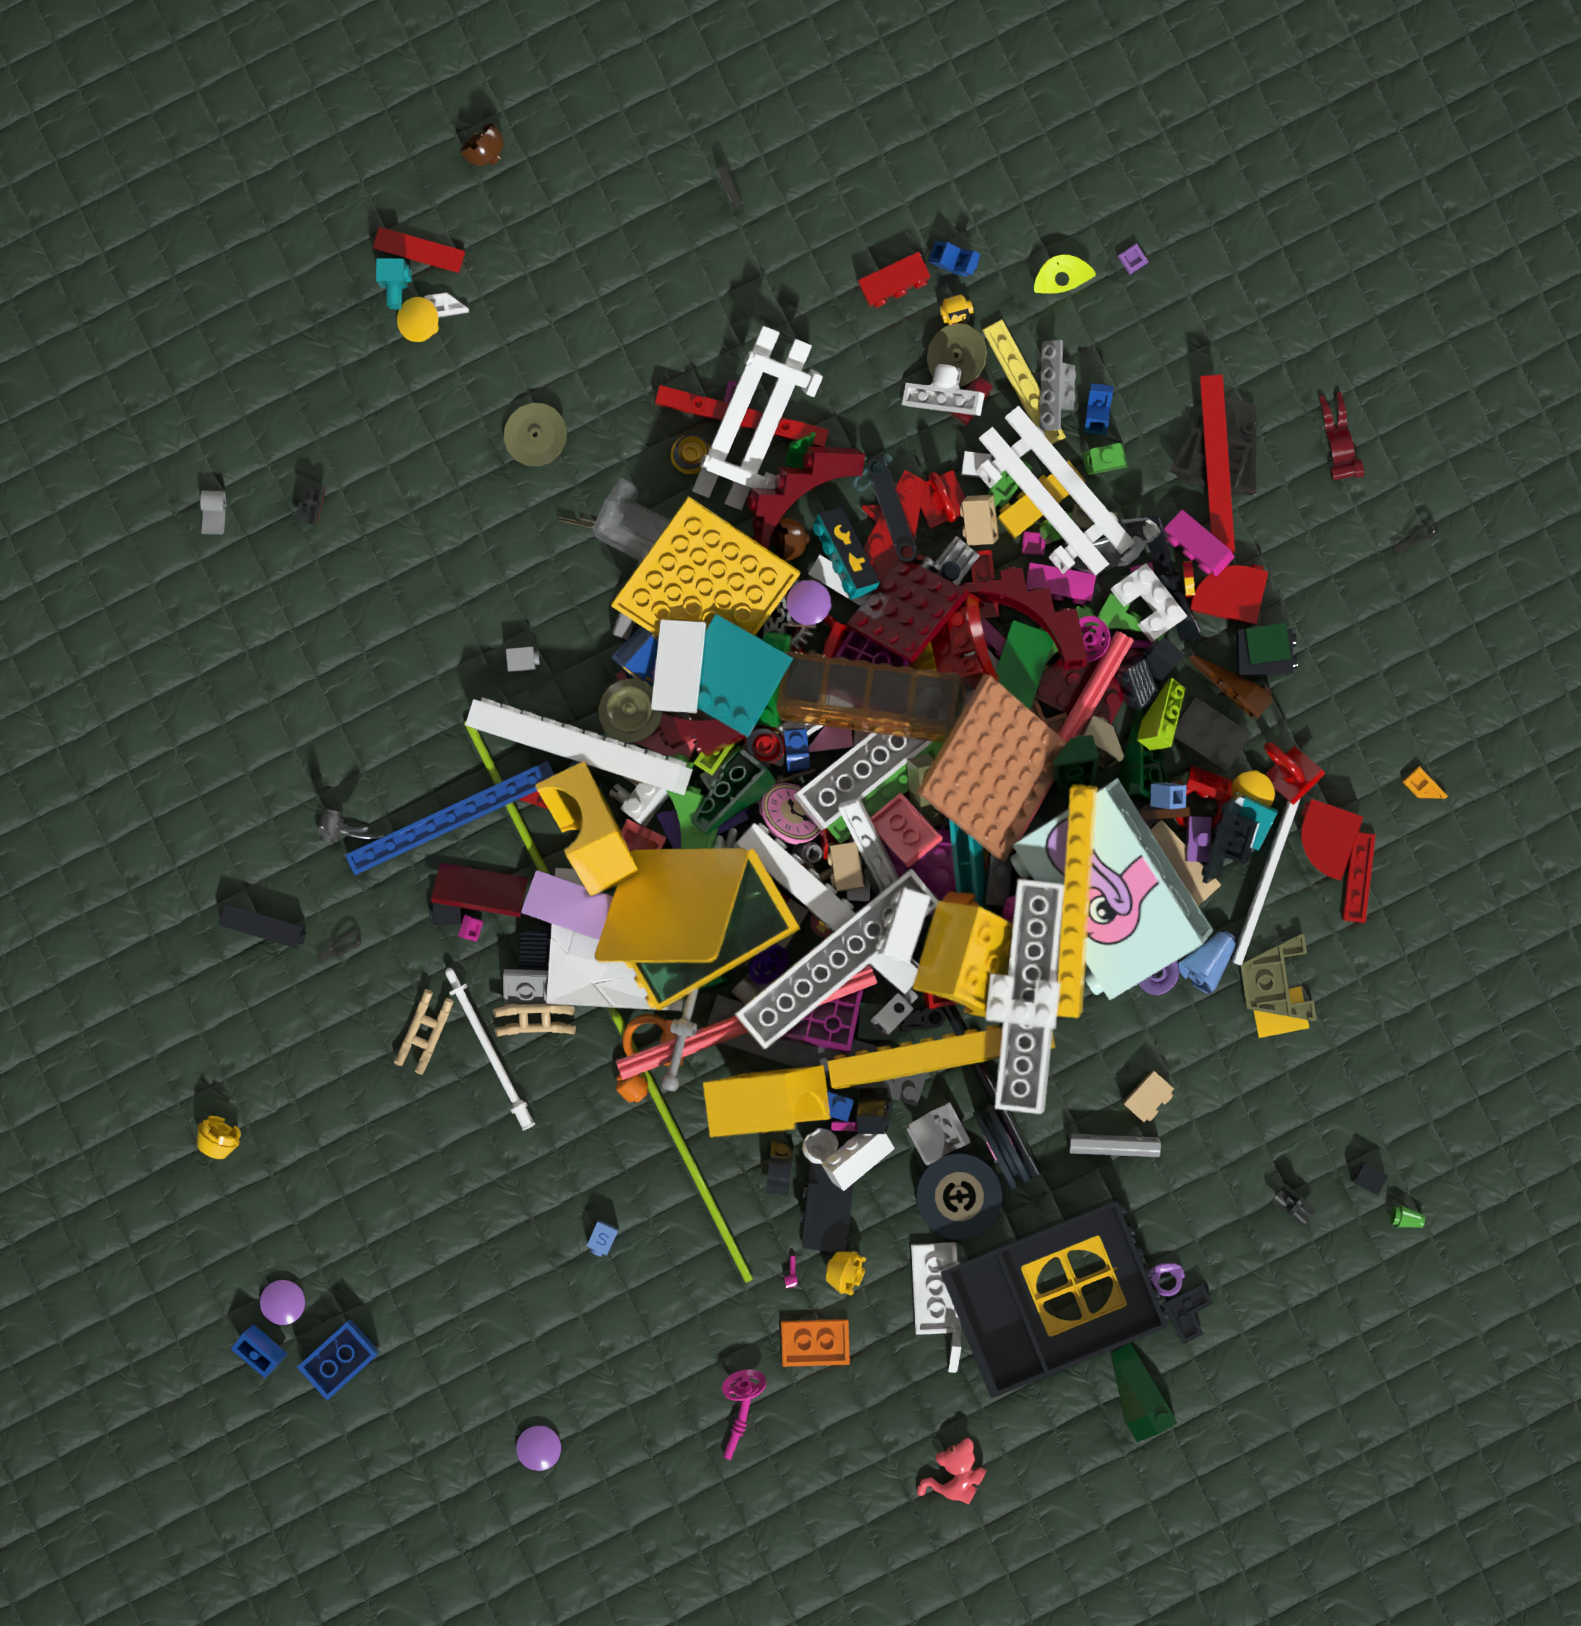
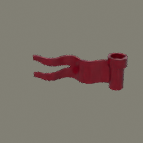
M1337 392L1338 428H1335L1332 413L1324 395L1319 396L1324 414L1325 430L1332 450L1334 467L1330 468L1332 480L1353 476L1354 478L1364 477L1362 460H1356L1354 444L1347 425L1346 407L1342 393Z

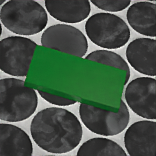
M1013 620L995 671L999 676L998 683L1030 710L1053 641L1045 631Z

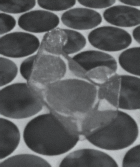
M620 478L605 499L593 526V534L600 541L642 561L671 520L636 503L637 488L631 482Z

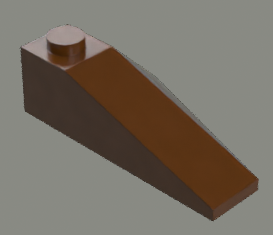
M1191 655L1188 658L1194 666L1252 720L1259 718L1274 700L1270 696L1272 692L1263 684L1259 686L1195 655Z

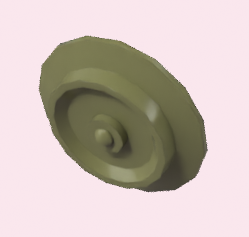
M955 323L945 326L935 334L928 347L927 363L930 373L934 377L935 367L939 364L958 367L961 369L959 387L969 385L980 375L985 366L987 355L985 341L976 329L967 324Z
M529 403L519 407L510 415L504 428V442L507 451L516 461L526 466H542L552 462L561 454L566 444L567 428L563 417L555 408L544 403Z
M635 678L623 679L611 685L602 695L598 707L599 720L605 732L615 740L625 743L640 742L651 736L658 728L663 715V711L651 709L653 687L647 682Z

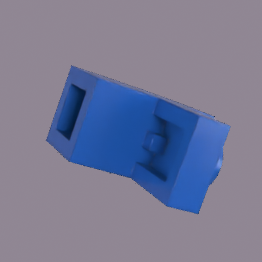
M935 241L927 262L951 273L967 277V275H973L974 270L977 268L980 254L972 250L960 249L948 242Z
M1091 383L1086 406L1084 433L1106 435L1114 386Z
M807 728L784 729L788 772L810 769Z

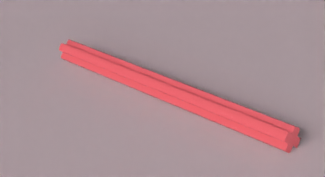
M1116 631L1106 652L1101 657L1058 733L1064 741L1068 742L1070 738L1081 735L1134 641L1132 638L1119 631ZM1054 778L1048 786L1046 792L1044 793L1042 799L1040 800L1038 806L1036 807L1034 813L1032 814L1030 820L1028 821L1018 840H1020L1023 837L1025 831L1027 830L1029 824L1031 823L1033 817L1035 816L1037 810L1043 802L1046 794L1052 786ZM988 858L984 863V867L986 868L988 866Z
M871 965L860 970L819 1005L877 984ZM736 1016L699 1029L694 1037L688 1036L686 1038L682 1057L748 1033V1030ZM677 1038L617 1060L616 1063L622 1079L624 1080L671 1062Z

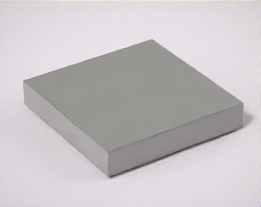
M504 969V1005L548 1004L546 1003L548 971Z

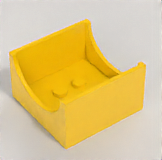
M585 761L535 785L562 832L581 830L575 842L564 851L591 897L640 873L612 811Z
M938 901L913 989L958 1002L966 1006L964 1013L968 1015L986 1017L991 974L1009 976L1014 924L980 907Z
M824 1065L743 1073L703 1083L710 1137L794 1129V1123L831 1119Z

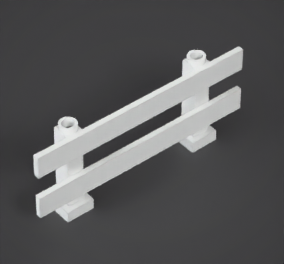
M763 325L752 351H749L745 357V368L710 450L701 460L700 467L702 468L692 489L693 492L709 498L719 475L733 480L734 482L725 500V504L742 510L751 488L775 489L776 487L775 475L766 472L762 476L757 473L795 385L802 387L801 390L805 394L815 397L823 378L819 372L810 369L809 373L801 371L812 345L798 339H794L784 364L769 358L779 332ZM765 372L778 377L739 467L726 462L725 459L761 375Z
M1018 406L1005 416V419L1021 436V439L1012 447H1009L993 427L979 437V440L996 460L992 463L988 460L985 461L976 470V473L989 488H992L1002 478L1000 474L1006 470L1069 544L1065 549L1062 546L1058 547L1049 556V559L1064 574L1075 564L1073 559L1079 556L1096 576L1109 565L1107 560L1093 545L1096 540L1105 535L1120 554L1125 552L1135 542L1118 523L1117 517L1104 507L1046 439L1043 430L1040 427H1036ZM1031 449L1095 523L1084 533L1021 461L1020 458Z

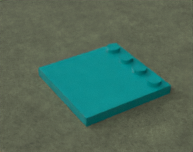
M715 614L705 632L697 708L749 737L793 658Z

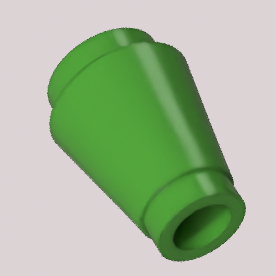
M1401 1205L1398 1207L1394 1206L1390 1214V1223L1395 1225V1227L1422 1228L1425 1223V1215Z

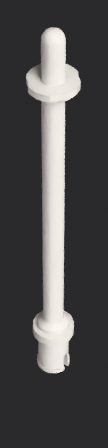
M448 968L445 974L453 988V991L449 992V994H456L512 1103V1114L515 1113L523 1131L536 1125L527 1109V1102L519 1099L463 990L467 988V984L461 986L454 970Z

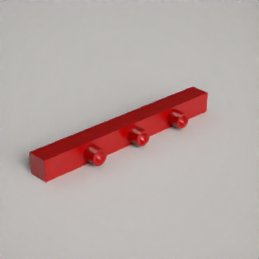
M659 385L655 404L720 422L729 405L726 402ZM747 408L740 427L755 431L763 412ZM781 417L773 436L795 441L814 432L813 446L825 447L829 430Z

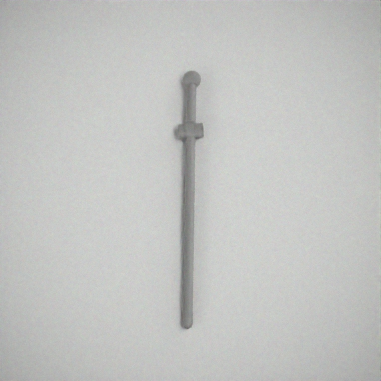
M735 828L729 829L725 848H734L737 837V830ZM698 962L703 970L705 962ZM693 971L690 985L700 980L695 971ZM698 989L687 995L682 1019H674L671 1025V1032L677 1034V1039L668 1075L663 1077L661 1081L662 1088L668 1091H675L679 1086V1081L676 1077L685 1041L688 1036L694 1037L697 1031V1024L691 1023V1017Z

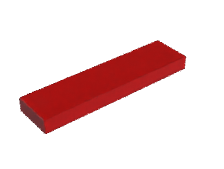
M381 227L378 228L373 246L374 250L455 273H460L465 256V251Z
M1358 832L1349 858L1343 921L1366 923L1376 834Z

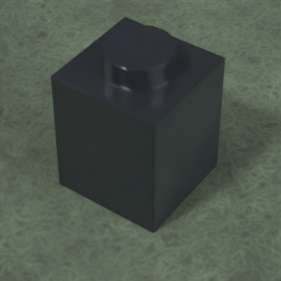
M433 903V907H430V921H434V925L462 924V907Z
M1362 1161L1360 1165L1356 1164L1350 1175L1353 1177L1351 1180L1353 1183L1376 1195H1379L1388 1175Z

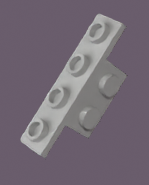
M1063 340L1042 342L1040 428L1043 431L1061 430V410H1074L1075 365L1062 363Z

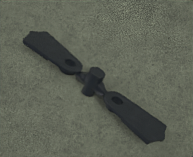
M1146 516L1161 531L1157 538L1147 543L1156 564L1163 567L1164 570L1159 580L1164 587L1168 586L1171 589V596L1187 615L1184 620L1176 625L1181 641L1194 642L1201 633V629L1185 595L1177 591L1179 590L1177 582L1180 581V574L1178 572L1173 573L1172 567L1169 565L1171 555L1167 546L1161 518Z

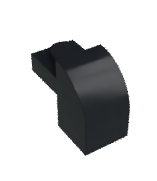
M772 1141L766 1193L788 1196L794 1144Z

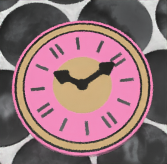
M789 783L773 785L762 796L759 804L760 815L768 825V830L778 839L790 844L798 845L799 843L814 840L821 830L793 796L802 788Z

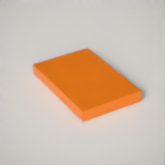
M848 1319L781 1321L782 1367L850 1365Z

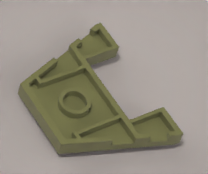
M1299 934L1240 965L1246 1009L1317 1021L1314 1000L1290 1003L1284 957L1307 954L1304 934Z

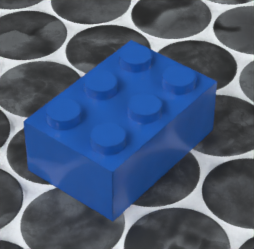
M349 1319L300 1363L297 1368L320 1394L328 1400L373 1360L380 1351L355 1323Z

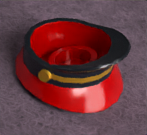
M755 726L754 732L745 738L746 752L761 764L776 762L785 751L783 735L775 727Z

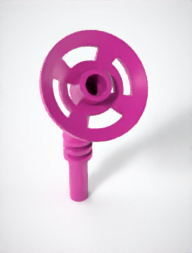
M1085 616L1079 619L1081 632L1083 633L1085 651L1097 653L1086 655L1087 661H1093L1100 658L1106 652L1113 637H1110L1109 629L1102 619L1095 616ZM1089 622H1095L1099 625L1097 627L1094 625L1086 626L1085 624ZM1095 629L1096 633L1090 632L1089 630ZM1134 640L1130 650H1133V648L1146 650L1152 643L1145 640ZM1089 645L1095 646L1094 649H1089L1088 647Z
M748 1369L735 1372L727 1377L722 1384V1392L726 1398L733 1401H741L738 1419L734 1420L736 1424L732 1425L734 1429L730 1430L732 1434L723 1454V1457L729 1460L733 1456L740 1436H743L742 1431H745L744 1427H747L746 1419L751 1399L758 1396L766 1387L764 1374L757 1370ZM750 1378L758 1379L760 1382L755 1384L750 1381ZM739 1379H742V1380L736 1382V1383L731 1387V1385H732L735 1381H737V1380H739ZM729 1393H735V1395L738 1397H734Z

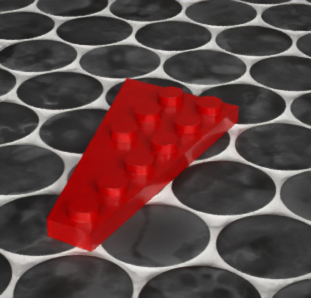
M905 470L896 489L915 540L925 480ZM883 513L863 548L880 582L899 561ZM905 547L902 551L903 557L909 558L912 556V547Z

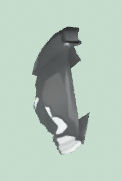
M1148 518L1122 520L1127 527L1124 530L1135 542L1122 554L1118 552L1107 537L1095 541L1093 545L1109 563L1104 569L1127 566L1138 558L1145 544L1152 542L1161 533L1158 526ZM1064 541L1062 545H1054V549L1056 550L1060 546L1065 549L1069 544ZM1079 556L1073 559L1075 564L1072 567L1083 572L1092 573Z

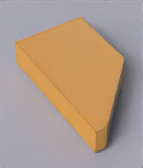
M1420 766L1402 781L1417 798L1445 799L1448 797Z

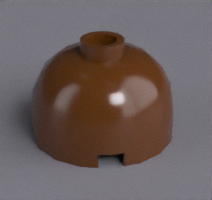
M491 122L482 127L484 132L475 133L461 147L462 151L459 153L472 165L485 166L488 163L494 165L502 157L500 152L504 146L503 136L499 129Z
M781 517L770 537L771 545L775 544L776 552L772 553L785 562L797 559L805 551L806 545L809 544L808 531H805L803 525L798 520L791 517Z

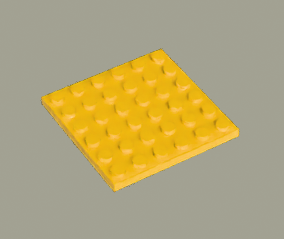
M688 496L615 597L611 606L657 637H659L661 620L706 623L707 630L715 614L755 636L798 578L800 571Z

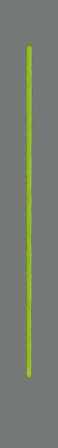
M465 725L494 784L497 785L503 782L478 730ZM514 802L506 805L537 870L549 874ZM607 1007L623 1038L626 1025L618 1009ZM631 1038L632 1047L635 1053H638L639 1050L633 1038ZM649 1070L640 1073L648 1081V1090L745 1283L753 1280Z

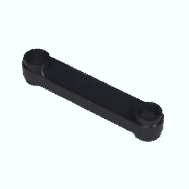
M873 458L868 463L867 470L896 553L900 560L913 562L918 556V549L888 464L882 458ZM882 463L883 470L879 474H874V464ZM908 546L912 547V556L904 558L902 555L903 549Z

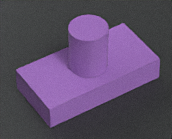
M1188 816L1185 861H1209L1210 855H1208V850L1211 842L1212 817Z

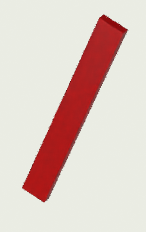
M1223 374L1200 376L1211 534L1235 554Z

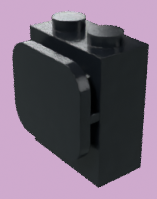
M1287 628L1291 659L1250 665L1245 629L1237 630V675L1266 676L1293 674V669H1297V656H1293V647L1297 645L1296 633H1293L1292 628Z

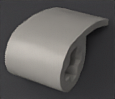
M202 490L200 500L201 510L203 511L201 533L222 535L225 528L226 493L225 491Z
M754 967V968H753L754 973H755V975L758 976V972L755 970V967ZM748 973L731 992L745 1005L770 983L758 984L751 979Z

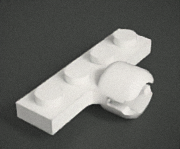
M939 364L935 367L931 385L905 384L902 405L980 416L985 393L960 390L961 369L951 365Z

